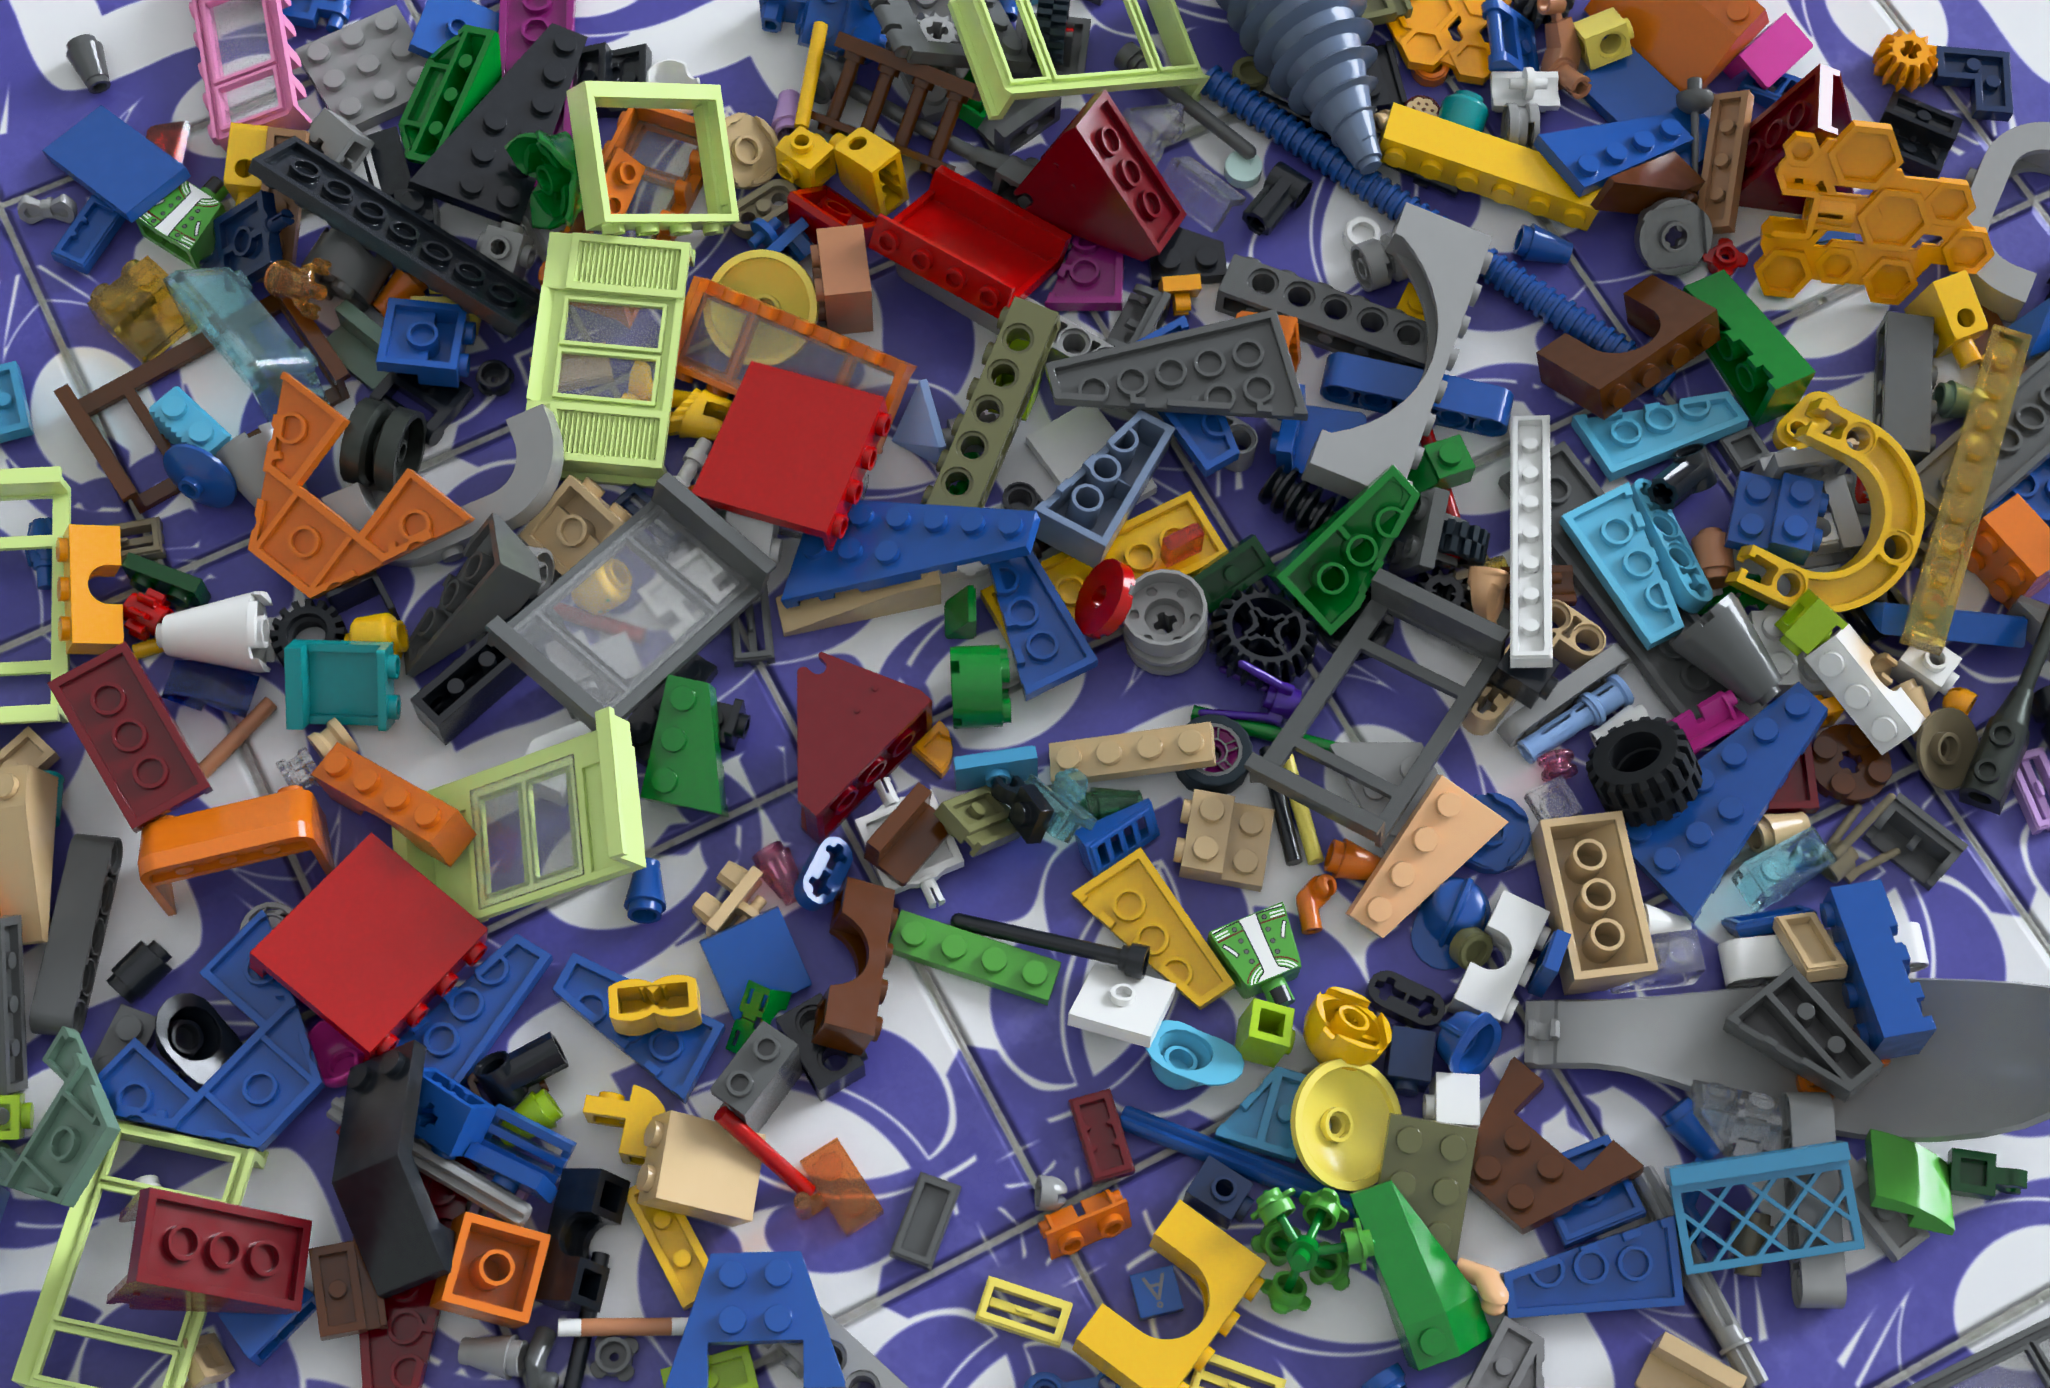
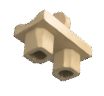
M729 860L716 877V882L730 892L726 900L721 903L705 891L692 906V913L706 926V935L708 937L727 929L737 915L740 918L734 925L760 914V911L767 904V901L760 895H757L750 905L747 903L762 885L760 878L763 872L754 865L748 871Z

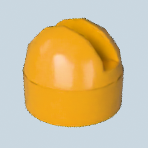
M1962 687L1952 688L1944 695L1942 707L1959 709L1968 716L1976 703L1978 694Z

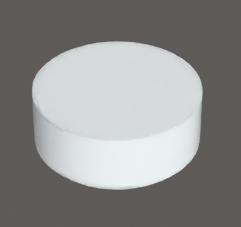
M1369 217L1353 218L1345 226L1343 244L1351 252V247L1372 238L1380 241L1382 236L1381 227L1375 220Z

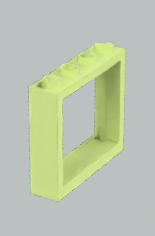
M583 81L566 91L586 231H602V235L618 236L625 234V231L636 230V236H651L660 233L659 230H669L670 236H683L693 233V230H703L704 236L724 234L725 227L740 221L720 85ZM596 107L693 110L708 214H611Z

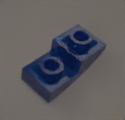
M175 660L161 698L202 711L204 705H208L245 718L260 676L214 664L190 660Z

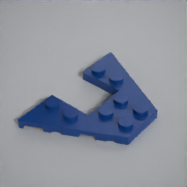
M260 910L199 972L209 984L259 1028L197 1092L134 1037L98 1074L116 1119L263 1152L326 1087L296 997L268 973L262 978L250 968V951L272 931L269 918L263 910Z

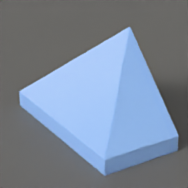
M923 379L919 380L892 442L937 465L943 449H946V443L928 381Z

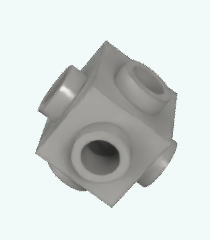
M502 221L500 227L487 224L486 231L480 234L476 246L478 252L523 280L526 269L531 268L536 255V248L533 246L535 239L523 234L525 227Z

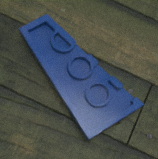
M1672 113L1538 134L1533 145L1580 198L1602 188L1608 178L1670 152L1675 151L1679 154L1688 150L1694 138Z
M1669 1215L1501 1273L1504 1284L1509 1292V1301L1505 1304L1504 1311L1505 1316L1508 1318L1685 1305L1675 1215Z

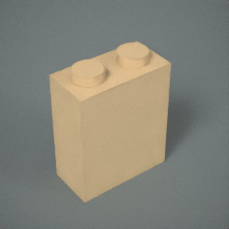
M673 1110L652 1117L644 1134V1144L647 1146L645 1163L641 1166L636 1180V1187L640 1190L637 1204L731 1227L752 1222L762 1162L716 1121ZM756 1132L763 1140H765V1134Z

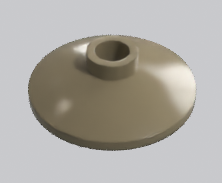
M1956 708L1937 709L1924 720L1918 733L1916 754L1919 768L1925 779L1939 789H1956L1962 785L1979 744L1974 724L1964 712Z

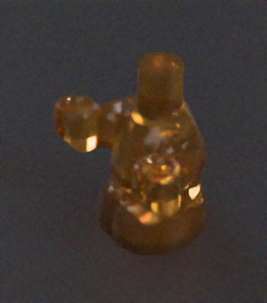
M314 258L311 263H307L300 268L288 260H277L267 268L264 276V285L269 294L292 300L294 306L300 310V314L303 317L317 320L319 318L317 313L321 311L319 305L308 301L310 298L322 301L326 298L328 291L326 286L315 282L314 275L316 273L322 276L329 275L330 271H328V268L332 264L327 260Z

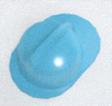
M1162 1021L1150 1048L1145 1047L1151 1057L1150 1064L1156 1078L1165 1086L1175 1090H1188L1202 1085L1223 1086L1232 1083L1242 1075L1245 1065L1242 1054L1235 1046L1180 1021Z

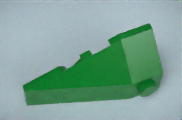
M1388 1180L1349 1194L1356 1218H1359L1362 1230L1369 1229L1372 1238L1375 1240L1374 1256L1370 1258L1407 1365L1420 1371L1459 1357L1491 1338L1492 1334L1484 1311L1481 1308L1478 1294L1394 1183Z

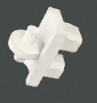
M1524 67L1523 71H1492L1490 74L1492 111L1503 113L1506 103H1517L1518 107H1525L1527 103H1537L1540 113L1558 111L1560 108L1558 71H1534L1533 67Z

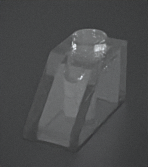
M1697 929L1651 935L1658 965L1657 973L1611 988V994L1694 985L1706 970Z

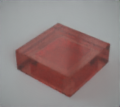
M1193 523L1163 538L1160 558L1166 568L1202 551L1205 533L1198 523Z

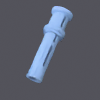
M1613 673L1606 678L1605 684L1593 692L1585 691L1579 695L1576 705L1546 723L1531 735L1517 742V748L1522 757L1528 763L1533 764L1544 754L1558 747L1582 729L1590 725L1600 726L1606 722L1607 715L1621 706L1632 705L1634 697L1626 682L1620 676Z

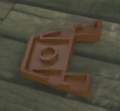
M1514 1056L1510 1060L1480 1122L1469 1188L1518 1232L1524 1235L1571 1211L1573 1206L1593 1196L1597 1198L1609 1192L1611 1187L1627 1179L1631 1181L1639 1177L1643 1173L1644 1165L1614 1140L1584 1170H1580L1517 1116L1544 1088V1081Z

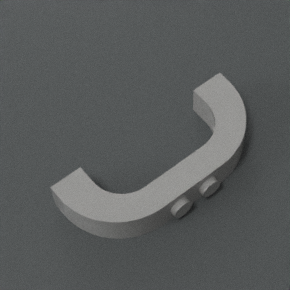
M2050 122L2027 123L2004 132L1989 146L1978 168H1969L1964 180L1968 181L1976 205V209L1967 217L1973 226L1985 227L1988 233L1990 221L2010 177L2024 172H2038L2050 176ZM1993 248L1995 255L1976 274L1968 273L1979 303L1998 314L2000 319L2014 323L2026 303L2037 273L2006 261Z
M541 404L505 419L516 447V464L509 480L497 491L461 506L462 509L475 518L473 522L388 565L413 568L431 565L442 560L444 563L454 562L465 557L462 552L467 543L492 513L500 516L512 531L525 525L537 516L552 498L563 470L564 446L554 413L544 404ZM358 482L321 497L325 505L358 531H361L378 508L372 491Z

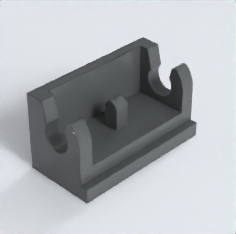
M1136 284L1133 289L1135 293H1130L1126 305L1105 342L1114 347L1133 343L1160 329L1169 314L1171 294L1165 291L1164 293L1143 284Z
M1901 793L1897 795L1895 800L1862 837L1865 842L1881 854L1893 848H1899L1901 853L1890 859V861L1928 891L1947 872L1968 846V844Z

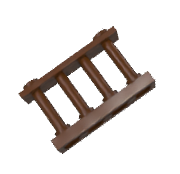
M839 31L834 46L845 50L843 57L846 60L826 115L812 111L811 119L819 122L817 129L831 135L840 133V130L851 134L857 129V127L841 122L840 119L860 64L864 65L866 58L879 63L877 71H880L860 127H864L874 133L894 77L898 78L900 72L914 76L911 82L914 88L894 142L885 138L882 139L898 148L902 155L920 161L919 169L934 175L935 170L941 165L955 171L956 166L943 162L942 159L962 105H967L969 98L978 102L981 101L976 84L928 65L908 63L906 58L896 57L894 52ZM937 85L948 90L945 97L949 99L929 154L925 155L908 148L928 91L932 92L934 86Z

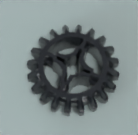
M1253 585L1246 589L1245 594L1236 589L1232 593L1231 598L1225 597L1220 602L1219 608L1212 614L1211 625L1207 633L1208 639L1211 640L1209 653L1217 654L1215 659L1216 666H1228L1226 670L1227 678L1235 674L1240 676L1241 686L1250 680L1255 683L1258 691L1263 687L1264 681L1238 666L1239 660H1244L1289 684L1294 681L1295 676L1300 678L1305 673L1307 666L1312 663L1315 656L1314 650L1318 643V636L1314 634L1316 622L1308 620L1309 615L1305 609H1297L1298 603L1295 599L1288 601L1284 598V589L1278 592L1277 595L1270 592L1268 585L1262 589V592H1258ZM1236 623L1241 625V633L1243 634L1238 639L1233 631V626ZM1286 636L1289 637L1292 645V650L1288 653L1283 648L1284 641L1282 640Z

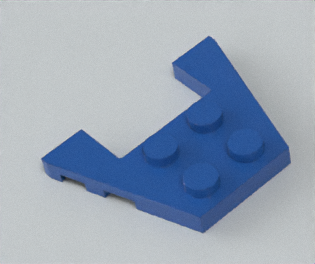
M801 1251L710 1254L666 1383V1388H709V1346L777 1343H803L804 1388H846V1382Z

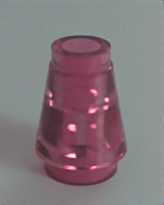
M776 841L758 851L752 857V860L756 865L755 867L763 872L761 878L788 906L797 901L794 897L793 889L799 876V871L790 847L785 848L781 841Z

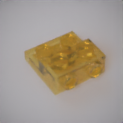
M148 255L141 261L133 259L127 262L121 270V276L110 285L107 283L98 285L92 291L91 300L87 303L94 318L142 364L159 356L205 319L203 311L176 286L173 278Z

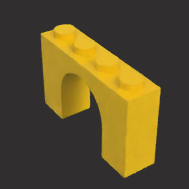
M1179 1199L1155 1231L1149 1246L1184 1271L1196 1283L1204 1306L1203 1319L1200 1325L1183 1337L1158 1339L1144 1334L1102 1303L1078 1335L1072 1348L1075 1353L1122 1388H1190L1184 1380L1193 1368L1199 1373L1202 1372L1216 1351L1210 1347L1212 1341L1218 1333L1225 1338L1241 1316L1235 1311L1243 1298L1252 1302L1266 1281L1260 1274L1267 1262Z

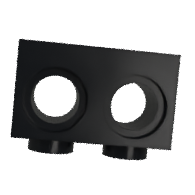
M819 993L777 1017L776 1024L778 1031L798 1044L803 1073L822 1102L866 1076L864 1061L868 1059L865 1051L859 1056L811 1043L812 1035L805 1033L802 1028L808 1021L815 1020L817 1005L823 997ZM839 1055L847 1060V1064L838 1071H831L824 1066L827 1058Z

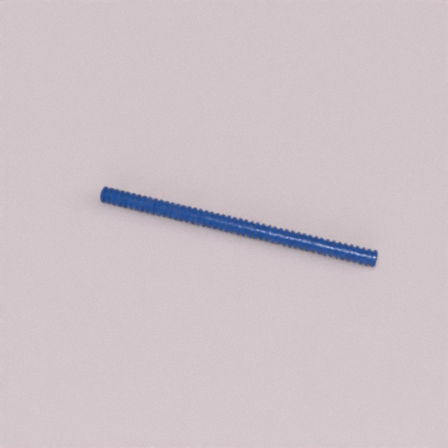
M1215 65L1206 72V75L1211 78L1200 91L1201 95H1209L1210 101H1218V106L1221 108L1227 107L1228 113H1237V119H1246V124L1249 127L1255 125V130L1258 133L1264 131V136L1267 139L1274 138L1276 145L1283 144L1285 151L1292 150L1293 156L1296 158L1301 156L1303 163H1312V169H1321V175L1324 177L1330 175V180L1333 183L1339 181L1342 189L1349 188V193L1353 196L1358 194L1360 201H1369V207H1378V213L1381 215L1387 213V218L1390 221L1397 220L1406 202L1440 215L1437 209L1431 211L1428 203L1421 204L1419 197H1410V191H1401L1399 184L1392 185L1390 178L1386 177L1383 179L1381 172L1375 171L1366 175L1361 174L1360 170H1356L1341 149L1332 144L1331 139L1326 141L1325 135L1322 133L1316 134V130L1313 127L1306 128L1304 121L1297 122L1295 115L1288 116L1286 109L1281 108L1279 110L1278 104L1275 102L1269 103L1268 97H1259V91H1250L1248 84L1241 85L1239 78L1234 77L1232 79L1231 73L1228 71L1222 72L1221 66ZM1496 248L1488 249V252L1493 253V258L1486 274H1479L1478 279L1483 277L1486 285L1493 284L1495 291H1504V297L1510 298L1512 296L1514 298L1513 302L1516 305L1524 304L1523 309L1525 311L1533 310L1534 317L1542 316L1544 318L1543 323L1549 324L1551 322L1554 324V330L1558 331L1561 329L1563 334L1567 333L1587 346L1601 352L1622 353L1638 348L1636 347L1635 340L1627 341L1624 333L1618 335L1615 327H1606V321H1597V316L1594 313L1588 315L1585 307H1576L1577 302L1574 300L1567 301V296L1564 293L1556 294V288H1547V282L1544 280L1538 282L1535 274L1529 276L1526 268H1517V262H1508V257L1505 254L1499 256ZM1676 371L1650 388L1653 390V396L1657 398L1665 393L1676 377Z

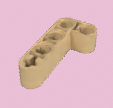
M1552 599V621L1559 627L1552 628L1553 657L1569 668L1577 670L1603 651L1606 645V635L1597 624L1566 603ZM1509 643V645L1505 648L1504 655H1505V653L1508 651V649L1510 648V643ZM1576 643L1587 644L1592 651H1584ZM1488 683L1463 721V727L1474 735L1483 736L1489 734L1496 728L1517 700ZM1488 699L1492 705L1490 710H1486L1482 714L1479 711L1484 707Z

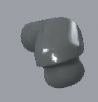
M546 1326L536 1327L523 1359L528 1388H557L559 1384L558 1374L546 1371L547 1359L557 1337L556 1332Z

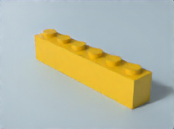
M1393 102L1379 138L1382 152L1381 162L1391 167L1419 174L1426 179L1437 180L1455 186L1465 192H1472L1493 199L1497 203L1507 204L1528 211L1532 215L1549 218L1571 228H1578L1584 231L1589 229L1599 212L1590 204L1602 188L1579 198L1539 151Z

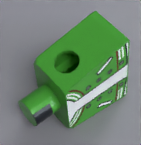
M212 176L201 189L186 180L135 221L143 237L197 271H200V266H202L199 264L200 260L208 257L214 251L215 230L213 220L226 212L221 201L229 192L224 186V182L216 176Z
M1283 902L1209 931L1207 944L1234 981L1235 989L1243 999L1264 993L1268 1002L1286 1007L1295 1002L1287 982L1298 977L1301 969V960Z

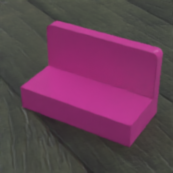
M1784 13L1752 40L1723 71L1730 79H1733L1746 69L1760 87L1766 90L1812 49L1813 44L1787 13Z

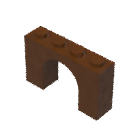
M1652 274L1623 293L1628 324L1653 337L1649 343L1628 352L1606 353L1595 350L1564 333L1536 352L1541 382L1605 420L1720 341L1717 309Z

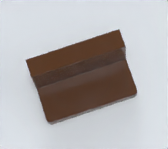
M920 782L917 783L868 839L865 847L864 859L902 887L906 886L949 836L944 825L933 814L936 810L929 805L932 791Z

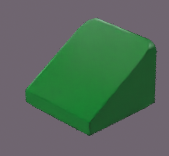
M967 585L945 602V637L947 639H974V636H976V588H974V585Z

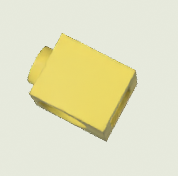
M1614 7L1574 22L1581 46V59L1591 71L1633 54L1630 40L1634 38V31L1631 22L1627 17L1622 18Z

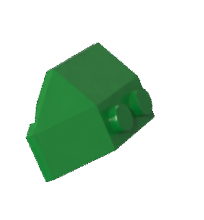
M465 24L458 30V35L446 41L427 59L398 124L401 140L405 148V158L408 161L424 165L502 79L499 34L496 31Z

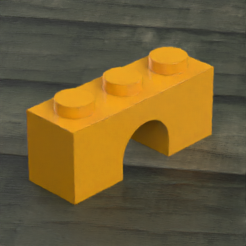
M69 524L63 538L58 537L56 542L57 562L64 563V577H58L57 598L58 601L65 602V616L59 617L58 637L59 641H66V654L100 655L124 642L123 604H105L96 600L89 591L88 581L95 577H115L121 567L120 526Z

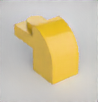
M637 1085L632 1087L630 1101H624L625 1097L623 1095L607 1091L599 1092V1096L586 1095L583 1114L587 1122L624 1128L618 1152L620 1158L625 1164L642 1166L645 1163L647 1146L644 1144V1134L647 1125L652 1120V1117L666 1112L661 1101L652 1092Z

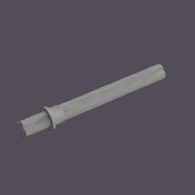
M336 1096L331 1102V1108L326 1112L327 1118L341 1125L345 1103L344 1096L340 1098ZM414 1138L412 1157L418 1171L510 1224L524 1226L527 1223L533 1210L531 1204L457 1161L436 1155L432 1152L431 1146Z
M1651 1165L1644 1167L1643 1173L1632 1181L1653 1221L1674 1215L1671 1197L1655 1168ZM1678 1240L1681 1273L1722 1348L1719 1352L1721 1357L1726 1355L1732 1368L1747 1376L1743 1388H1755L1764 1384L1769 1379L1750 1345L1753 1342L1752 1337L1746 1338L1711 1271L1690 1275L1684 1273ZM1693 1241L1691 1244L1693 1263L1705 1262Z

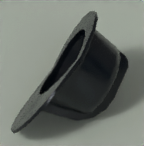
M179 993L168 998L158 1010L155 1019L156 1047L160 1055L168 1063L178 1066L186 1076L197 1084L204 1085L243 1045L237 1034L222 1019L215 1008L206 999L198 995Z

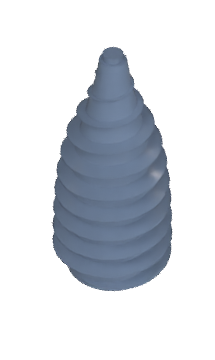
M1216 0L1220 8L1227 12L1229 26L1239 34L1242 49L1254 56L1253 62L1256 70L1263 76L1269 77L1271 90L1281 97L1288 98V105L1294 113L1301 116H1310L1312 127L1316 130L1327 132L1331 136L1332 144L1341 149L1356 170H1360L1361 174L1366 175L1378 170L1382 165L1380 161L1382 159V152L1373 116L1377 111V107L1371 105L1370 94L1378 85V79L1375 76H1367L1366 74L1375 63L1378 52L1374 47L1364 46L1374 30L1373 23L1370 20L1361 18L1367 7V0Z

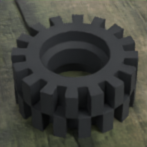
M305 599V606L300 607L298 601H294L291 603L294 609L291 612H288L285 607L281 609L279 613L282 620L274 618L272 626L275 630H270L269 635L273 642L271 643L272 648L284 667V648L304 629L319 627L325 631L324 640L344 641V636L348 631L341 615L338 614L332 605L328 608L325 601L318 600L316 606L312 599Z

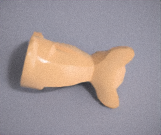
M1469 566L1467 583L1470 587L1473 611L1475 614L1497 624L1496 621L1504 605L1505 589L1507 584L1510 583L1509 572L1492 567Z

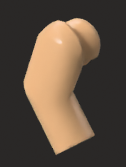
M1459 1258L1456 1266L1470 1284L1477 1286L1478 1292L1483 1299L1481 1302L1482 1310L1491 1316L1501 1315L1505 1311V1304L1509 1301V1292L1499 1271L1468 1259Z

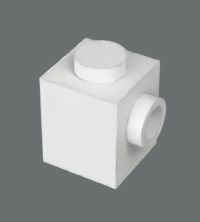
M1915 638L1898 660V666L1892 668L1890 677L1900 684L1914 678L1918 686L1923 685L1927 702L1929 703L1938 691L1946 695L1960 677L1953 671L1962 658L1935 639Z
M1436 1072L1429 1084V1094H1424L1423 1119L1478 1129L1480 1126V1075Z

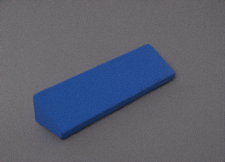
M1875 601L1862 606L1863 611L1875 628L1885 635L2016 648L2025 646L2028 619H2025L2023 616Z

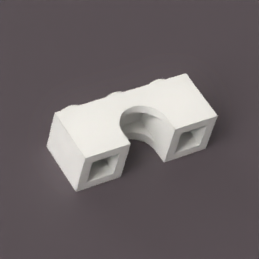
M1848 623L1843 630L1840 628L1831 635L1830 639L1818 648L1813 649L1804 659L1879 753L1883 755L1913 735L1926 718L1901 687L1892 691L1878 679L1870 663L1871 658L1874 656L1873 652Z
M1503 890L1484 932L1491 937L1493 945L1502 953L1504 966L1499 969H1486L1470 962L1447 1011L1455 1014L1465 1010L1478 1015L1483 1012H1489L1499 1023L1503 1021L1508 1024L1519 1002L1512 998L1517 985L1525 988L1535 967V964L1528 961L1533 949L1541 951L1551 932V928L1545 926L1550 911Z

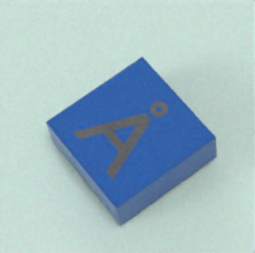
M1173 1265L1129 1276L1140 1321L1183 1311L1184 1306Z

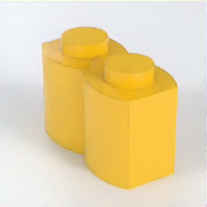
M669 975L657 979L653 983L641 979H627L616 982L608 987L609 1017L615 1032L619 1034L639 1036L650 1033L657 1028L679 1032L693 1029L702 1024L700 992L697 981L693 977Z

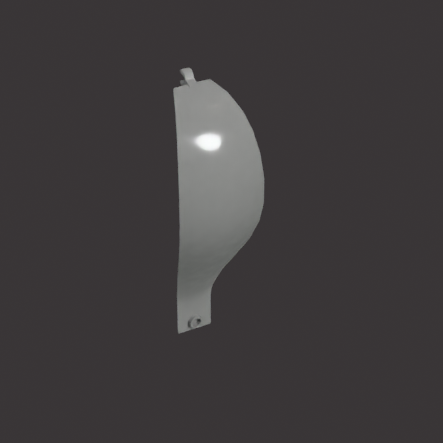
M1909 978L1910 983L1920 982L1925 996L1924 1001H1921L1923 1017L1932 1015L1937 1030L1919 1054L1891 1058L1890 1064L1883 1067L1876 1078L1846 1102L1837 1097L1832 1100L1836 1136L1865 1140L1870 1129L1890 1133L1912 1142L1976 1139L2026 1129L2049 1120L2050 986L1979 979ZM1844 979L1810 983L1851 1029L1854 1024H1857L1853 1009H1847L1843 1000L1842 984L1845 983ZM1767 985L1623 999L1526 1000L1524 1064L1529 1069H1600L1624 1072L1671 1085L1780 1122L1779 1104L1781 1094L1783 1092H1798L1796 1087L1797 1074L1723 1030L1726 1018Z

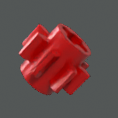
M148 588L145 595L140 592L132 593L123 604V620L126 621L124 627L129 629L128 634L145 642L150 634L155 636L157 624L162 623L165 615L174 613L173 609L169 608L171 602L166 600L167 595L152 588Z

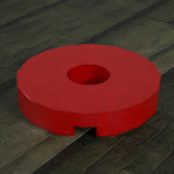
M1114 558L1103 560L1086 577L1078 593L1074 619L1084 635L1095 640L1101 639L1103 634L1109 636L1114 633L1125 620L1133 602V596L1129 594L1130 584L1135 586V576L1132 568Z

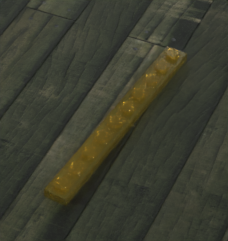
M1993 324L1989 332L1899 643L1938 656H1940L1945 647L2032 335L1997 324Z

